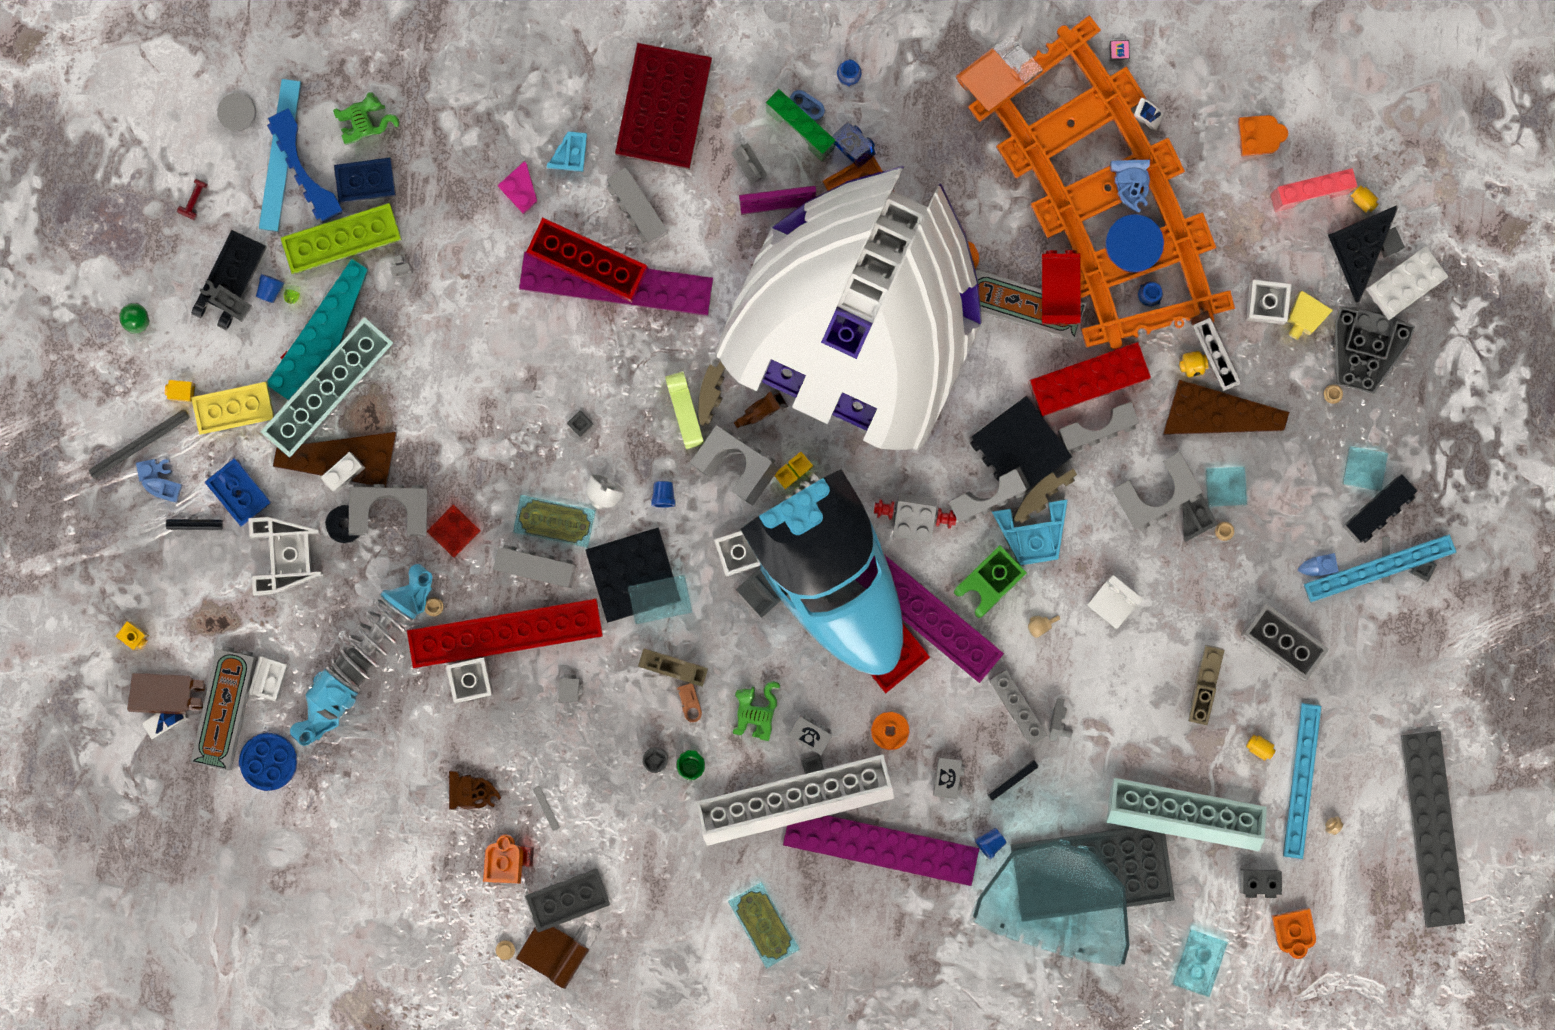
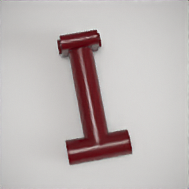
M198 179L194 180L196 186L186 207L179 206L177 209V213L191 220L196 219L197 213L192 211L203 187L207 188L208 186L207 183Z

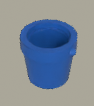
M851 59L841 63L837 70L838 80L847 87L858 83L862 74L860 66Z
M261 274L256 297L274 303L285 283Z
M1146 282L1140 284L1137 295L1141 304L1153 307L1161 304L1163 292L1159 284Z
M654 482L651 499L652 507L670 508L676 506L672 482Z
M996 828L975 839L976 844L988 859H992L1007 843Z

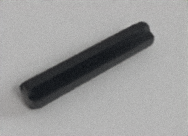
M167 519L166 529L222 530L223 520Z

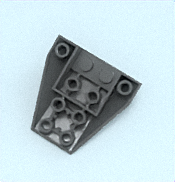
M1340 306L1335 321L1336 384L1374 394L1409 346L1415 325L1395 317L1388 320L1384 314L1366 309Z

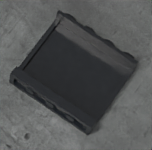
M1027 396L970 438L972 440L970 445L976 452H981L984 456L981 458L987 467L991 466L995 471L993 475L998 482L1000 476L1020 467L1030 486L1029 489L1072 458V455Z

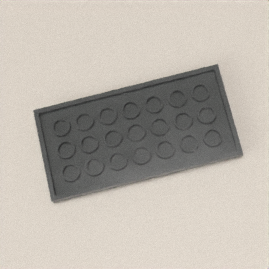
M1131 827L1010 844L1022 922L1175 900L1165 833Z

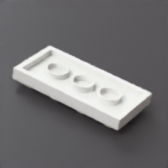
M1425 246L1366 290L1387 319L1390 320L1448 278V275Z

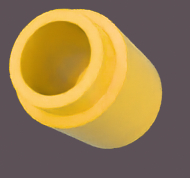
M1362 185L1351 195L1353 202L1365 213L1368 210L1372 213L1379 205L1377 203L1379 198Z
M1253 734L1246 744L1249 752L1264 761L1267 758L1270 760L1276 751L1274 749L1275 745L1260 735L1256 736Z

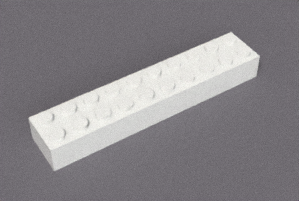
M879 755L697 801L696 806L706 846L894 799V794L884 755Z

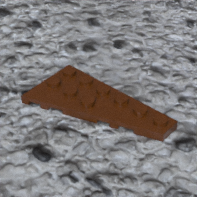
M1178 380L1162 435L1284 431L1290 412Z
M397 432L302 444L290 458L277 447L273 467L323 476L346 454L351 452L365 469L350 482L371 486L382 484L385 485L384 488H387Z

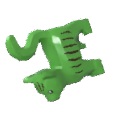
M373 92L367 93L362 102L353 103L342 111L337 108L333 110L335 118H338L339 121L351 120L353 125L351 129H341L343 133L341 136L345 145L358 142L364 137L381 134L385 131L390 121L395 127H398L399 119L396 115L387 114L381 119L378 127L373 126L368 112L385 109V105L381 104Z
M768 682L764 687V695L769 701V705L766 707L751 704L755 698V687L736 691L735 696L740 704L737 711L738 726L733 729V734L742 736L748 723L757 726L756 731H753L752 737L769 741L772 731L771 721L774 710L777 707V699L771 690L780 688L778 682Z

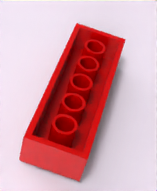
M543 217L526 251L530 257L631 303L648 270L646 264Z
M1139 342L1031 379L1028 381L1038 412L1042 417L1148 381L1151 379Z

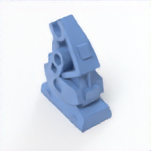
M1150 160L1111 161L1110 171L1116 172L1117 195L1123 204L1139 213L1141 209L1137 207L1138 202H1142L1144 207L1148 205L1145 197L1149 192L1150 177L1146 169L1150 165ZM1141 187L1144 189L1142 194L1140 193Z

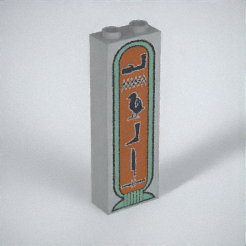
M976 269L982 314L1072 342L1075 341L1080 324L1042 325V289ZM1081 302V320L1087 304Z
M223 646L222 649H216L192 753V763L223 770H232L257 657L252 656L253 652L241 650V653H236L234 648Z

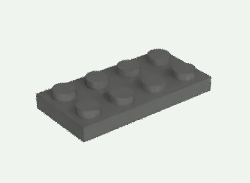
M598 869L524 896L537 932L610 905Z

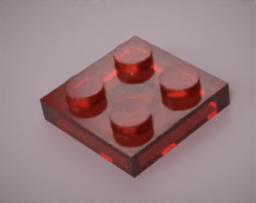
M453 504L426 532L453 558H456L481 530Z

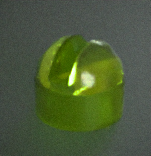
M285 289V302L295 304L299 299L300 293Z

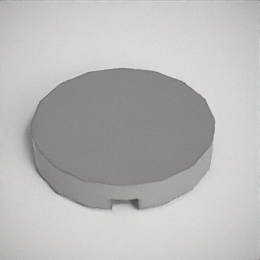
M232 93L220 101L217 108V116L220 123L227 129L234 132L248 129L253 120H255L256 108L246 95Z

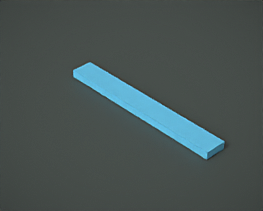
M281 80L277 113L289 108L295 121L301 81ZM274 134L259 229L279 232L289 166L285 161L287 155L285 151L281 152L276 144L278 138Z
M1449 534L1306 583L1304 588L1310 603L1455 554L1456 549Z
M1301 703L1283 850L1284 857L1303 859L1321 715V706Z

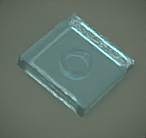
M1350 446L1342 484L1381 491L1388 453Z
M1245 467L1206 469L1208 507L1247 505Z

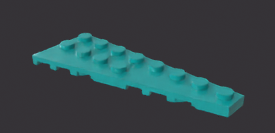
M353 259L350 260L268 379V387L287 400H290L339 346L367 276V268Z

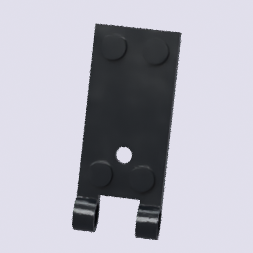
M231 230L207 280L214 284L215 289L219 285L226 286L230 292L242 299L267 246ZM205 283L203 290L208 291L210 286ZM200 293L191 314L202 318L208 303L217 308L219 307L209 301L211 295L206 296ZM223 311L218 320L217 327L227 331L232 323L233 316Z

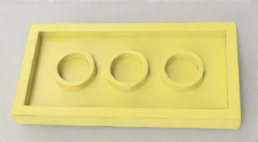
M267 382L191 397L199 435L269 421L274 417Z

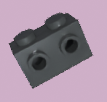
M1240 869V893L1245 894L1246 898H1257V894H1265V898H1277V895H1282V871Z

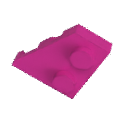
M525 161L497 185L523 215L538 202Z

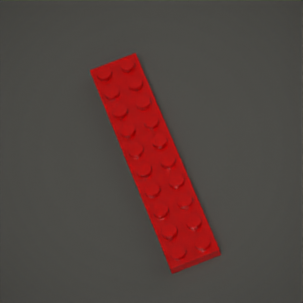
M597 599L412 629L407 630L412 666L413 668L598 638L603 637Z

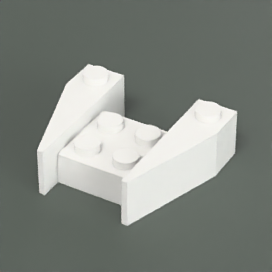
M269 517L248 518L249 537L252 539L269 538L271 575L252 576L253 596L276 595L323 576V572H311L309 535H320L319 530Z

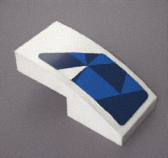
M1144 98L1140 99L1134 113L1138 121L1145 123L1150 130L1157 131L1164 115L1159 108Z
M157 713L142 724L150 738L155 739L167 730L185 721L188 717L184 714Z

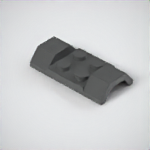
M760 568L736 589L761 618L781 601ZM780 587L781 591L787 596L788 593Z

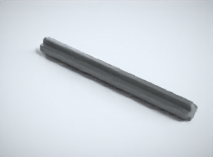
M181 410L90 468L89 473L93 478L99 477L190 418L186 410Z

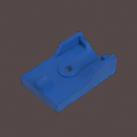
M233 458L205 481V484L240 527L249 522L248 518L255 517L272 503L237 458ZM241 490V495H237L236 491Z

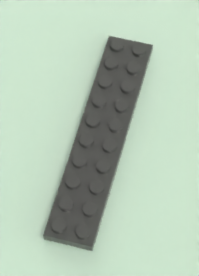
M1441 731L1401 735L1425 927L1464 924L1465 915Z

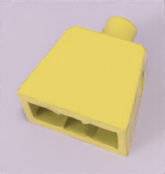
M1300 291L1288 316L1287 322L1293 325L1288 334L1296 340L1299 339L1303 332L1308 335L1312 334L1332 312V309L1307 293Z

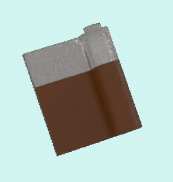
M580 916L541 932H537L534 927L516 959L548 977L557 986L566 989L601 932L602 928L599 927L601 923L593 918L588 920Z

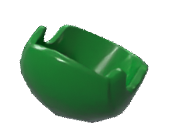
M129 303L123 306L119 313L120 324L131 334H139L145 331L149 325L148 313L139 303Z
M695 750L683 752L676 761L677 772L686 780H696L702 776L705 770L704 758Z

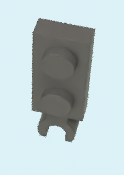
M206 280L205 282L210 286V289L208 291L200 289V292L206 296L211 295L210 302L242 322L252 308V305L221 285L215 289L214 284Z

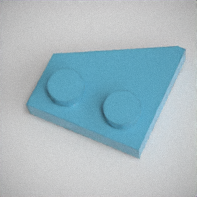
M568 131L561 145L556 149L554 156L547 163V169L584 172L587 133Z

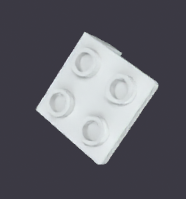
M1112 575L1087 606L1115 629H1118L1143 599Z

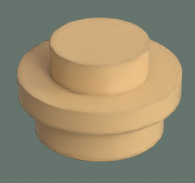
M1333 384L1325 388L1323 396L1328 403L1335 404L1341 401L1343 391L1338 385Z
M1221 522L1215 528V535L1219 540H1230L1234 535V527L1229 522Z
M436 597L429 598L426 601L425 612L430 616L440 615L444 608L443 602Z
M1336 816L1328 819L1325 824V831L1333 835L1339 833L1343 828L1341 818Z
M501 941L496 946V954L500 959L508 960L515 954V946L510 941Z

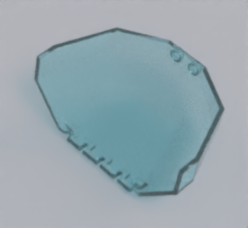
M1060 839L1059 842L1053 841L1012 851L974 903L969 921L997 935L1003 936L1006 934L1005 938L1019 942L1022 935V943L1033 947H1038L1039 941H1042L1041 949L1056 953L1057 948L1061 947L1059 955L1069 958L1075 956L1077 960L1114 967L1125 965L1130 946L1125 886L1095 853L1089 851L1088 847L1078 845L1077 848L1071 846L1070 842Z

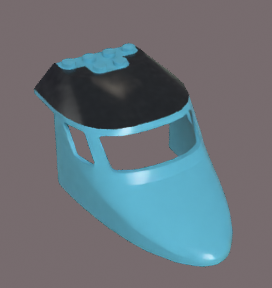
M842 469L818 480L756 517L740 529L760 562L761 572L775 593L803 628L824 649L852 668L871 675H883L895 668L900 659L903 645V620L898 594L891 571L868 514ZM873 556H875L878 568L877 576L871 586L852 601L828 612H810L801 601V599H818L846 586L868 568ZM780 587L788 593L791 600L781 591Z

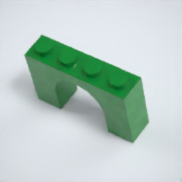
M780 89L766 102V112L779 124L784 121L806 141L808 150L821 162L835 149L836 140Z

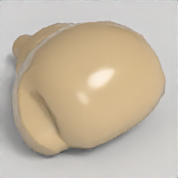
M1058 615L1048 620L1047 617L1034 616L1030 618L1028 630L1033 637L1038 638L1052 629L1051 624L1060 620V617Z

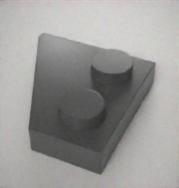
M1200 494L1201 498L1192 503L1190 500L1183 503L1185 542L1218 525L1202 494Z

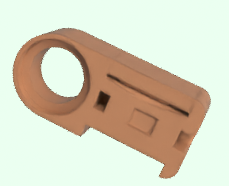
M690 683L678 687L677 690H680V699L682 705H684L682 709L685 718L689 722H697L702 716V711L694 685ZM696 708L699 716L696 719H690L688 717L689 709Z

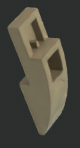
M721 360L717 367L709 364L701 385L699 421L703 427L705 424H710L714 416L712 414L714 407L718 408L723 399L720 396L722 394L721 391L716 389L717 386L720 387L725 379L722 375L726 368Z
M1071 469L1059 478H1056L1052 472L1041 480L1023 499L1013 521L1015 523L1017 521L1023 523L1031 518L1029 514L1033 511L1039 513L1047 508L1045 504L1049 501L1045 495L1048 494L1050 497L1059 491L1057 487L1064 484L1066 487L1074 482L1075 479L1073 477L1077 475L1075 470Z
M1209 645L1204 647L1196 676L1189 722L1208 726L1225 651L1223 648Z

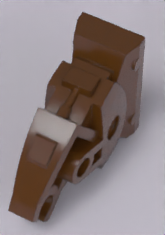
M779 390L770 391L765 397L749 406L744 411L745 414L733 423L737 429L749 424H755L774 414L779 409L787 408L788 405Z
M449 771V810L457 809L458 807L467 810L479 809L487 804L494 807L496 804L491 802V797L496 796L498 800L502 798L489 780L482 777L476 778L471 775L460 777L459 771ZM477 800H483L481 803H476Z

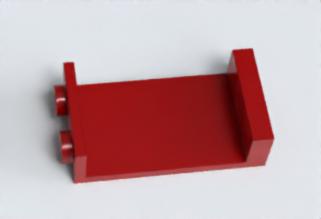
M1047 250L1046 254H1042V325L1081 324V253H1077V250H1065L1064 254H1057V250Z

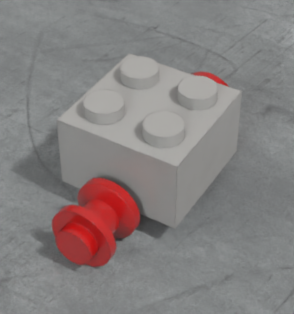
M899 493L895 509V501H891L890 504H884L882 499H879V503L875 502L873 514H877V518L886 515L889 520H892L894 513L893 537L931 542L934 521H936V527H939L940 524H947L948 529H951V526L956 524V516L953 514V510H950L949 513H944L941 508H938L936 513L937 498Z

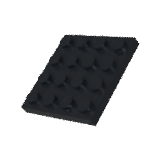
M659 527L585 549L607 623L681 601Z

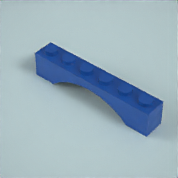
M289 108L269 117L270 123L267 124V127L272 135L276 134L278 138L276 144L280 151H285L287 165L290 169L294 168L296 182L299 186L303 185L305 189L303 195L308 203L312 202L314 206L312 212L317 220L321 219L323 223L343 213L334 193L316 184L301 166L296 149L298 125Z

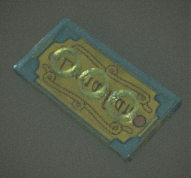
M520 495L513 533L588 548L596 510Z
M762 882L728 901L766 969L800 950Z

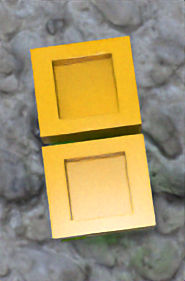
M800 452L788 464L781 467L774 477L787 490L810 471L813 465Z

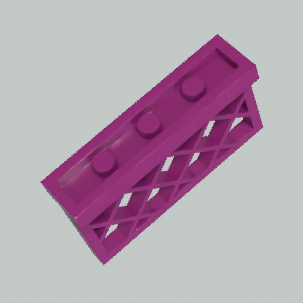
M816 186L739 195L741 215L798 208L806 201L816 197Z

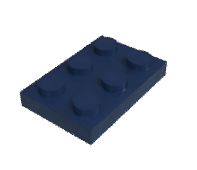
M391 157L334 165L339 204L396 196Z

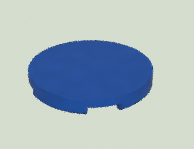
M1132 214L1118 219L1111 226L1106 236L1105 247L1108 257L1116 266L1127 272H1142L1151 268L1159 260L1163 252L1164 239L1160 228L1153 220L1143 215Z
M263 733L253 737L243 746L239 756V767L245 781L252 787L263 791L282 788L291 781L297 769L298 760L293 745L285 737L275 733Z

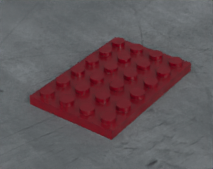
M637 43L615 155L690 170L712 57Z

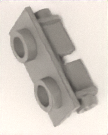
M748 143L739 145L732 152L751 185L768 175Z

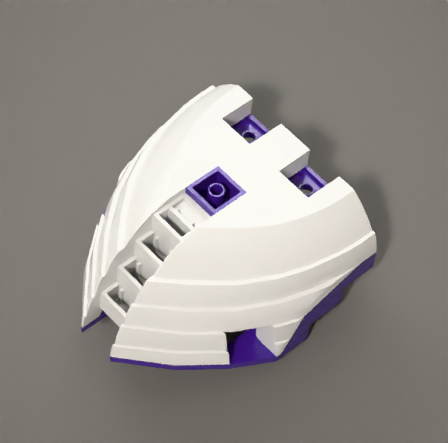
M904 166L849 180L806 201L774 224L736 299L715 352L716 357L721 360L727 371L740 384L757 391L763 382L795 397L796 400L792 408L828 424L831 416L834 415L866 430L867 433L863 441L880 449L918 450L926 444L982 323L979 285L966 234L948 196L940 183L928 207L894 192ZM789 369L792 372V376H785L783 370ZM859 402L862 404L863 408L856 409L854 408L853 403Z

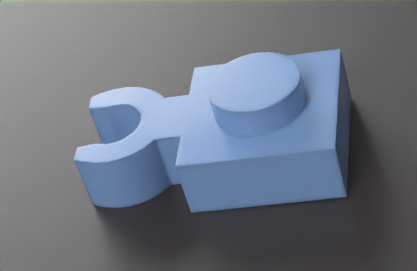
M156 459L137 462L139 482L151 478H160V472L163 474L172 473V470H164V465L170 463V460L164 459L159 464H157Z

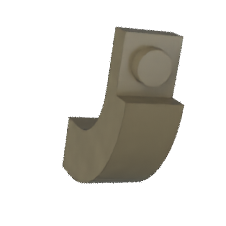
M645 648L638 664L640 668L703 687L708 668Z

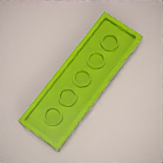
M390 203L280 237L292 275L402 240Z

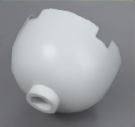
M592 474L586 485V494L589 500L592 501V505L598 509L616 506L621 501L625 489L615 481L614 484L607 481L608 477Z

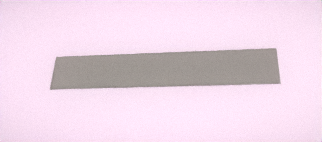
M1382 537V557L1390 555V537ZM1390 576L1382 578V583H1390Z
M540 786L533 789L552 830L560 828Z

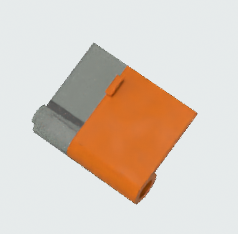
M1009 34L955 76L961 87L965 91L969 90L988 112H991L1043 72L1040 65L1021 46L1022 43L1016 35L1012 36Z

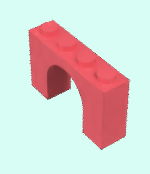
M1353 168L1279 186L1270 195L1274 211L1279 212L1294 208L1297 204L1327 195L1331 199L1347 195L1358 186Z

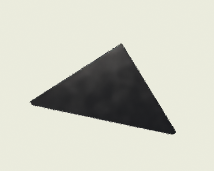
M1397 205L1328 235L1356 303L1360 302L1398 210Z

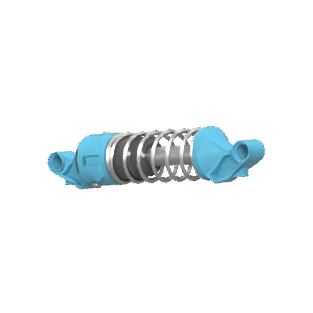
M415 564L409 569V585L381 592L379 595L380 600H376L375 603L381 610L382 615L369 611L366 614L368 619L374 624L373 627L363 623L358 624L359 631L365 636L364 639L355 635H349V641L353 646L347 648L340 647L341 654L337 659H331L332 666H328L322 672H319L314 677L313 683L311 682L308 685L307 689L309 690L305 694L308 705V720L297 722L290 729L291 736L300 745L307 746L316 739L319 740L325 732L339 726L340 717L343 714H347L349 709L355 704L356 696L361 691L360 684L364 679H369L368 670L371 666L378 667V664L370 657L372 652L376 650L383 655H387V652L379 643L383 638L391 643H396V640L388 631L392 626L402 632L405 631V628L396 621L400 615L409 621H413L418 614L424 612L426 597L432 590L430 586L433 577L422 565ZM380 604L387 606V608L384 609ZM372 616L377 617V618H379V619H378L377 621H375V620L372 618ZM363 628H366V629H368V630H370V631H369L368 633H366V632L363 630ZM353 639L361 642L359 646L355 643Z

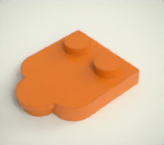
M1271 115L1238 118L1241 157L1273 154L1278 150L1280 143L1284 142L1288 137V129L1284 125L1278 124L1276 118Z
M507 834L501 835L496 843L490 844L486 848L483 882L521 884L523 851L520 846L515 845V840L512 836Z
M1310 908L1272 915L1278 947L1295 959L1305 957L1308 948L1313 947L1316 943V934Z

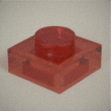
M520 846L523 851L522 866L533 867L534 847Z

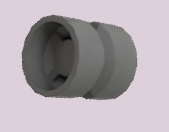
M659 747L650 748L645 752L642 762L647 771L658 773L666 768L668 755L665 750Z

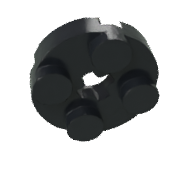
M341 505L332 509L325 521L329 536L334 541L344 544L352 543L361 536L349 535V528L346 527L343 530L342 525H340L341 521L349 520V505Z

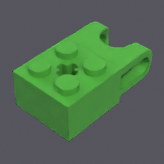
M999 545L955 588L954 594L961 597L970 590L979 592L981 603L975 609V616L979 619L1028 573ZM997 568H999L1000 570L1001 568H1004V577L1001 578L999 576L997 578L995 576L997 574L995 570Z

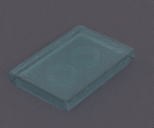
M685 575L628 587L636 624L693 613Z
M1190 929L1172 984L1210 997L1228 942Z

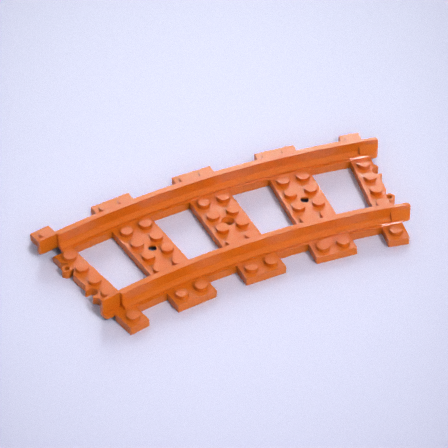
M1089 15L1071 30L1066 25L1058 28L1057 35L1059 38L1052 44H1046L1048 52L1042 54L1037 50L1036 56L1021 66L1020 73H1018L1017 68H1013L1025 83L1021 89L991 112H988L978 100L969 105L968 109L979 123L995 112L1011 135L1010 138L996 146L1015 179L1032 170L1046 194V197L1030 204L1046 238L1048 239L1064 231L1072 250H1077V253H1081V298L1090 295L1099 322L1098 325L1081 329L1086 348L1109 342L1110 347L1117 350L1122 346L1121 339L1130 336L1138 338L1139 329H1144L1146 335H1149L1153 330L1169 327L1173 321L1175 328L1180 329L1184 326V320L1191 321L1190 318L1199 315L1201 309L1202 313L1208 310L1214 323L1213 315L1234 310L1235 306L1230 290L1211 295L1199 255L1216 249V245L1204 213L1184 218L1168 180L1183 174L1185 170L1169 138L1150 145L1131 109L1139 104L1140 99L1147 98L1127 66L1109 76L1099 59L1086 43L1101 31ZM1071 55L1092 88L1028 126L1010 99L1067 56ZM1069 120L1074 121L1075 124L1073 127H1069L1067 125V122ZM1112 120L1115 122L1132 155L1122 160H1150V165L1146 169L1150 177L1148 186L1165 223V226L1160 228L1164 239L1163 252L1159 260L1151 268L1142 272H1127L1119 268L1108 257L1106 248L1095 252L1082 223L1123 203L1117 195L1116 172L1110 171V166L1065 187L1050 161V158ZM1107 184L1110 185L1111 190L1106 191L1104 189V186ZM1178 262L1180 263L1191 296L1190 301L1118 319L1109 288Z

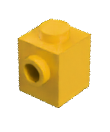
M127 621L115 637L132 650L143 649L148 643L147 638L149 635L132 621Z

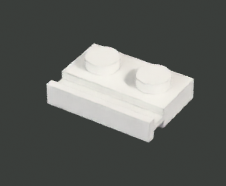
M260 656L249 694L277 701L288 664Z

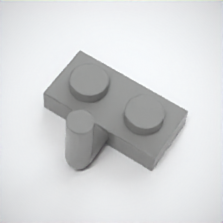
M1057 698L1049 729V740L1056 741L1058 735L1068 738L1072 737L1073 731L1064 729V723L1061 722L1062 719H1065L1067 708L1064 707L1065 699Z

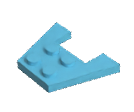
M1068 499L1048 503L1051 522L1014 528L1011 509L992 512L1020 566L1058 560Z

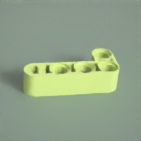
M684 372L665 376L686 450L703 445L704 441Z

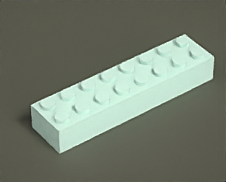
M364 317L261 430V433L290 458L392 346L393 342Z
M1114 778L1109 794L1107 823L1260 851L1265 840L1267 807Z

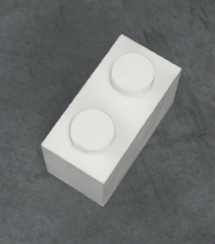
M349 452L320 478L334 493H338L365 467L353 453Z

